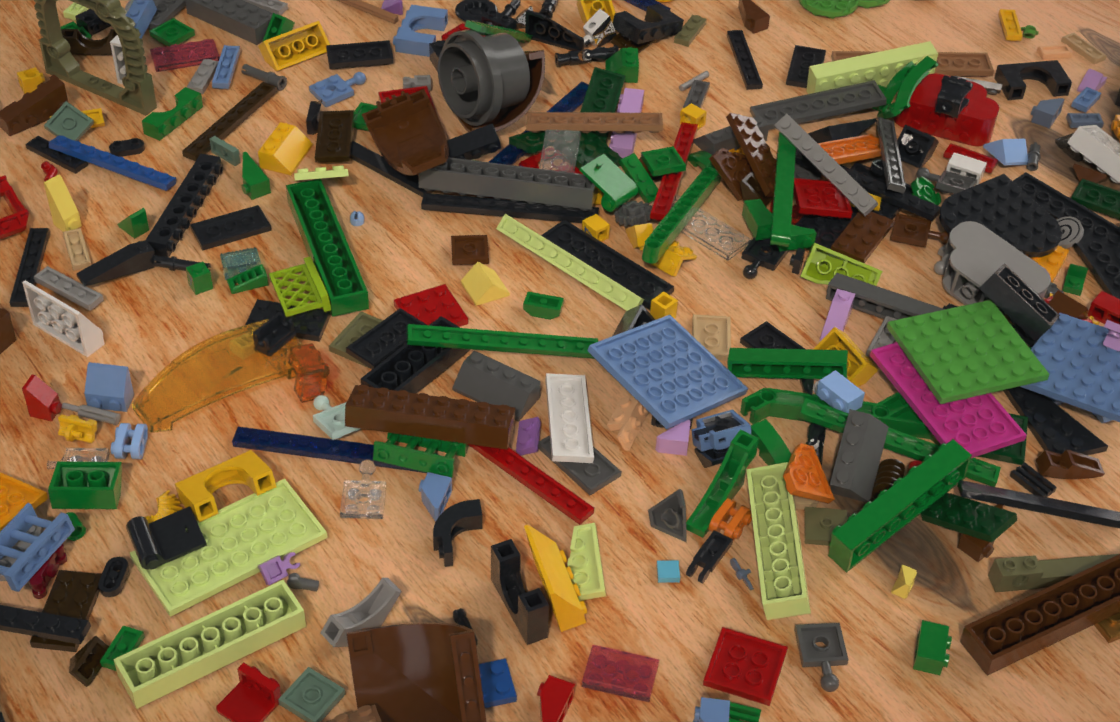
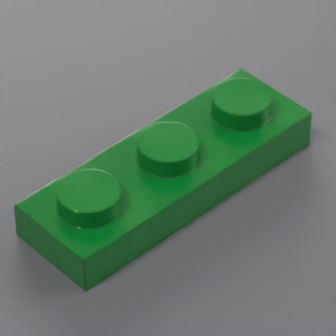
M632 153L621 159L619 164L626 175L638 186V193L644 202L648 204L654 202L658 188L636 154Z

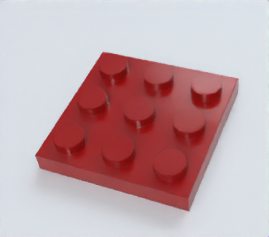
M794 178L793 191L798 213L822 217L851 218L852 209L849 200L830 181Z
M446 284L394 299V306L397 310L403 309L426 325H430L440 316L458 327L468 324V317Z
M722 627L704 677L703 686L770 706L788 647Z

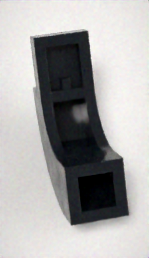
M480 499L454 504L442 512L436 520L433 528L434 551L438 550L439 559H444L445 567L453 566L452 540L464 531L482 529Z

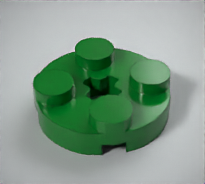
M920 177L911 183L914 192L912 195L932 202L935 205L941 203L939 192L935 193L933 190L935 186L928 179Z

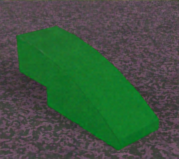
M764 419L751 425V435L759 438L757 448L760 450L759 456L767 465L789 463L792 454L769 421Z

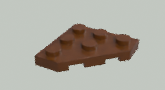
M721 148L709 160L737 201L742 200L740 182L750 172L753 174L754 172L744 154L732 153L728 149Z

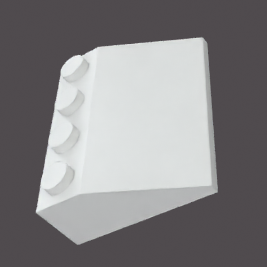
M1097 125L1079 126L1067 142L1071 145L1070 148L1074 152H1080L1084 155L1083 158L1087 162H1093L1097 165L1096 168L1100 172L1109 174L1113 182L1120 183V143Z
M26 280L22 282L34 326L86 357H89L105 345L102 330L82 313Z

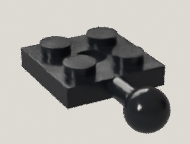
M753 238L741 256L742 259L753 262L743 269L744 277L754 279L757 276L759 266L774 271L788 251H779L776 245H770V239L755 240Z

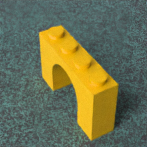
M252 450L175 483L180 502L186 508L191 507L198 522L219 514L212 493L223 486L244 484L257 496L277 486L272 469Z

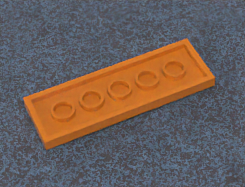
M872 134L818 143L839 165L882 156L879 138Z

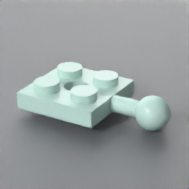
M319 395L314 399L313 405L317 410L324 411L313 415V422L332 440L360 430V428L345 426V405L347 402L331 407L329 399L324 395Z

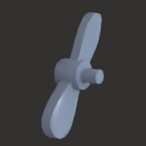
M735 558L730 559V564L736 571L737 578L739 580L743 579L750 591L754 588L747 578V574L751 573L750 569H741Z

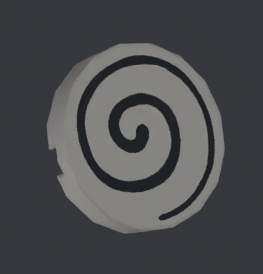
M1070 216L1057 219L1062 231V237L1058 246L1067 249L1072 247L1073 244H1077L1084 234L1081 222Z

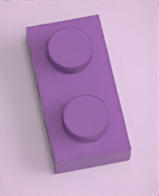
M538 417L519 421L516 452L520 456L538 452L541 421Z

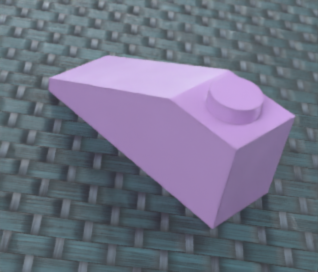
M840 289L836 290L820 341L834 327L844 332L853 308L854 293Z

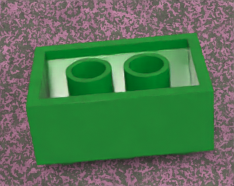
M57 461L48 488L52 509H117L121 496L122 462Z

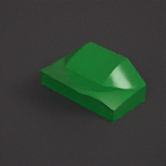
M527 292L523 303V310L532 317L551 320L560 316L564 298Z

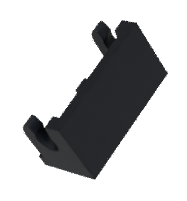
M278 312L253 332L255 350L269 357L296 336L293 321L289 319L286 323L284 314Z

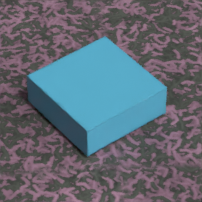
M679 560L657 561L658 583H680Z

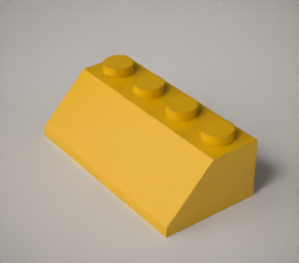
M316 21L265 40L258 47L265 62L277 72L326 53V45H330L320 22Z

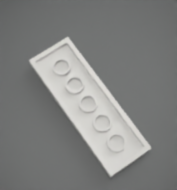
M546 373L545 383L552 461L593 463L594 452L585 375Z

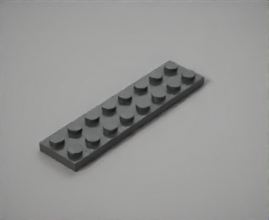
M875 80L751 106L750 112L753 117L761 116L769 124L768 130L775 129L774 125L786 114L797 124L886 105L887 99Z

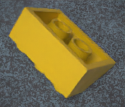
M280 122L258 151L259 166L262 169L292 175L313 147V143L296 126Z
M836 327L813 349L848 350L847 379L857 387L866 384L879 370L850 337Z

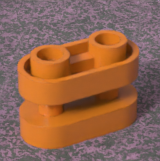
M727 498L711 519L708 530L711 532L723 530L725 531V536L733 539V541L734 539L738 540L743 532V527L745 525L748 526L752 521L751 509L742 505L737 510L735 509L736 501Z

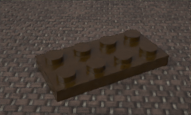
M354 110L320 111L315 162L350 161Z
M59 570L42 612L89 620L100 592L98 583L102 574ZM32 636L30 640L32 648L77 652L79 644L36 636Z

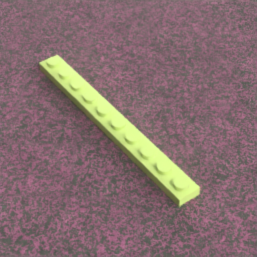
M505 214L496 229L624 310L628 311L643 303V298L509 215Z

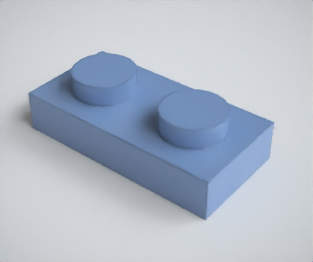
M1086 87L1073 100L1071 107L1086 113L1100 99L1101 92Z

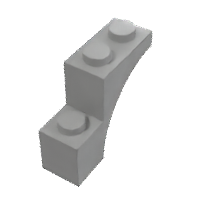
M382 578L373 591L360 603L349 610L330 615L320 634L333 647H348L346 632L362 630V628L381 627L402 591L389 578Z

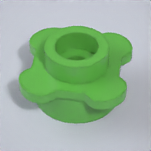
M1027 25L1026 27H1021L1023 37L1032 39L1039 33L1034 26Z

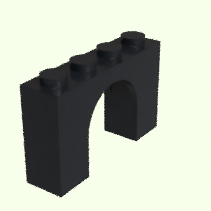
M655 4L647 7L645 21L636 18L627 11L615 13L613 26L616 31L636 44L677 35L678 32L682 31L684 20L660 4Z
M1058 60L998 65L994 77L997 83L1002 84L1001 90L1007 100L1023 99L1026 90V84L1023 80L1026 79L1037 80L1045 84L1053 97L1068 96L1072 81Z
M512 539L492 545L491 581L525 643L529 645L548 638L549 604L540 588L525 592L520 574V553Z

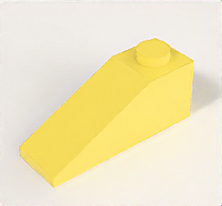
M57 175L44 182L53 224L63 232L80 228L82 225L79 212L61 175Z

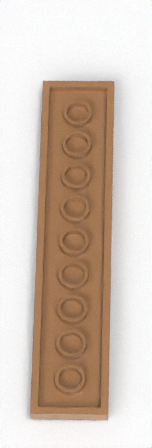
M832 51L831 57L832 61L876 52ZM938 52L937 63L939 66L935 68V73L966 77L993 76L994 74L988 53Z

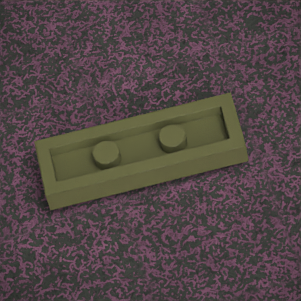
M692 15L682 27V31L678 32L674 37V43L689 47L706 25L707 19L699 15Z

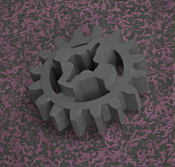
M637 201L627 202L626 205L623 204L614 211L615 220L619 222V225L624 224L625 227L628 225L632 227L641 223L646 224L647 221L652 220L650 219L652 206L648 203L643 204V201L639 203Z

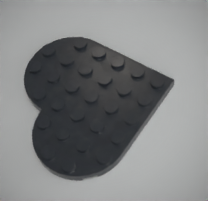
M1005 174L949 196L944 200L940 208L939 220L948 234L962 222H977L1022 253L1029 254L1028 257H1042L1051 254L1057 249L1062 237L1058 221Z

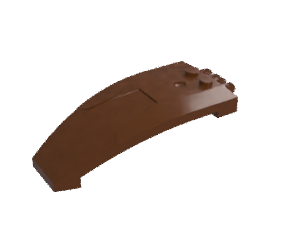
M424 89L410 95L401 91L400 96L392 95L391 100L387 97L385 98L386 102L383 103L377 101L376 109L362 114L376 147L386 162L395 170L405 175L414 176L447 162L449 156L447 138Z

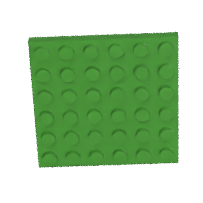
M992 300L889 321L887 324L888 330L940 404L1045 381L1049 378L1048 371Z

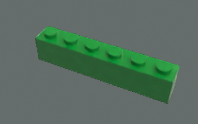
M730 348L728 370L736 377L822 379L836 370L847 379L848 350Z

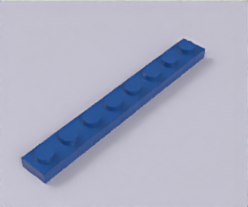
M59 135L49 141V148L159 189L167 191L176 184V177L170 176L167 173L156 171L153 168L145 167L137 162L126 160L123 157L115 156L65 136Z

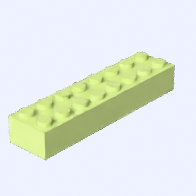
M931 41L809 66L806 91L808 94L872 80H875L877 85L879 84L887 88L896 73L910 61L917 65L926 56H929L937 62L938 52ZM932 68L929 74L935 73V68Z
M788 462L746 469L762 605L767 620L811 613L794 495L787 491L786 482L783 477Z
M281 580L115 658L114 663L118 677L136 709L305 628L304 609L285 581Z

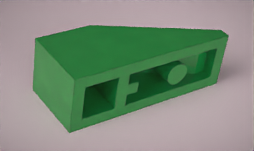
M243 152V184L241 186L244 194H247L251 200L270 194L269 178L248 153Z

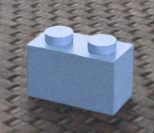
M835 370L819 380L816 395L831 407L849 413L850 409L857 410L862 407L865 392Z

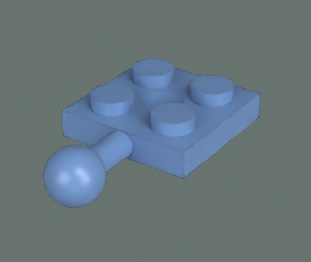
M357 72L353 78L344 81L336 74L310 85L309 91L319 101L322 99V104L325 107H329L354 96V90L350 86L364 84L366 76L362 72Z

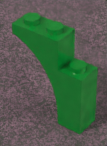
M761 199L745 200L742 216L755 240L770 239L772 213L766 208ZM791 224L789 247L776 246L779 251L811 248L812 244L815 243L816 231L811 228Z

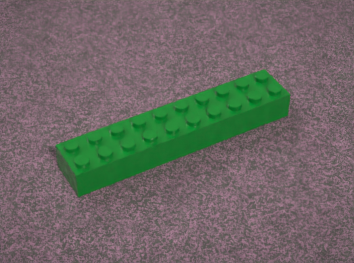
M321 179L286 185L289 207L308 256H311L328 293L332 317L369 309L367 288Z

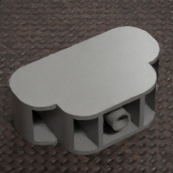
M966 221L958 224L951 230L942 256V261L946 263L942 284L949 294L964 305L991 300L987 299L979 288L1005 263L1044 300L1051 282L1050 274L1044 267L980 223Z

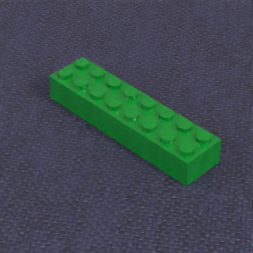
M954 439L947 444L943 443L936 453L926 456L922 464L918 467H912L904 478H898L890 489L883 490L873 502H867L858 514H852L844 525L835 527L831 533L832 537L828 556L846 573L954 488L959 480H964L972 454Z

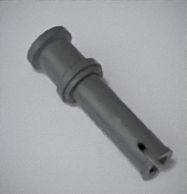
M248 64L242 66V69H244L241 70L242 74L274 85L278 90H283L287 85V78L285 76H278L274 72H265Z

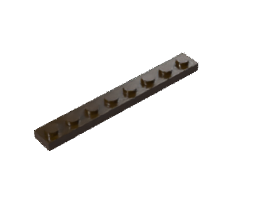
M262 82L182 151L183 157L196 161L200 154L208 153L211 150L210 138L216 136L223 140L277 92V87Z

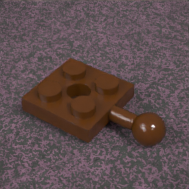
M896 213L890 240L926 248L928 237L939 239L942 244L946 245L950 234L946 231L941 233L930 231L931 221L928 219Z

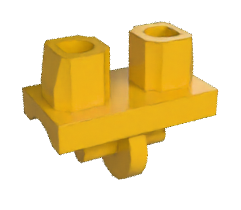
M61 414L58 417L60 423L58 435L64 436L66 441L73 442L75 439L88 443L95 441V432L97 431L96 420L89 419L86 421L72 414L70 416Z

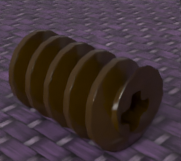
M891 458L885 459L879 464L872 491L875 499L883 490L890 489L898 478H903L905 465L901 461Z

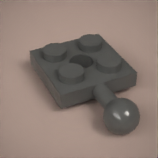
M920 168L916 173L918 179L924 177L937 182L936 189H940L943 193L950 192L956 194L977 184V179L946 170L943 171L941 176L930 173L927 168Z
M840 623L795 625L794 631L802 667H822L821 687L827 692L836 691L839 687V679L832 673L831 666L847 665L849 661ZM823 642L827 647L821 648L815 643Z

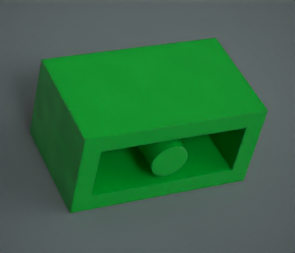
M922 620L917 637L914 670L940 676L943 667L947 668L950 654H946V649H950L952 636H948L949 626Z

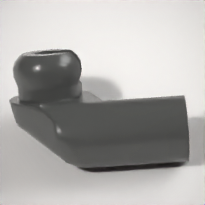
M292 573L288 576L287 584L290 588L317 592L319 587L318 580L301 578L297 573Z

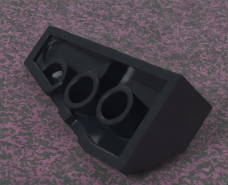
M526 10L525 33L532 35L531 40L571 51L584 49V38L541 13Z
M874 118L827 126L808 134L817 143L856 137L877 122V120Z
M147 240L129 244L77 273V277L85 287L155 268L153 262H155L153 261L155 250Z

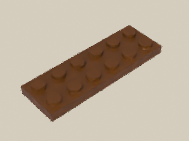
M729 113L726 118L765 196L774 198L776 159L773 157L770 147L766 144L763 138L764 135L759 130L754 118Z

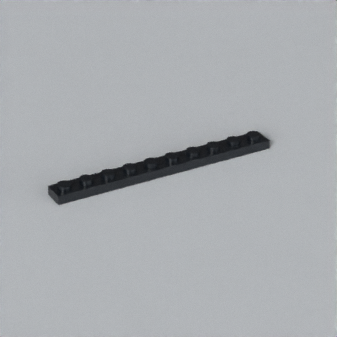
M796 149V164L822 174ZM840 165L863 189L870 194L881 197L883 201L930 221H933L940 214L941 207L907 192L900 193L889 190L886 183Z
M424 193L421 203V209L430 211L501 217L507 214L510 217L552 221H563L565 219L568 222L582 223V220L594 214L599 215V207L583 211L579 208H563L558 205L546 206L542 203L530 204L526 201L513 202L504 199Z

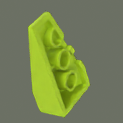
M813 243L806 257L800 277L816 284L828 285L835 274L839 273L877 286L883 271Z

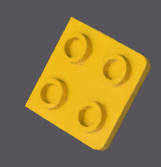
M674 240L658 262L652 265L671 276H677L683 260H695L697 255L693 253L692 249L681 247L679 242Z

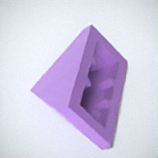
M384 0L381 9L397 15H403L402 0Z

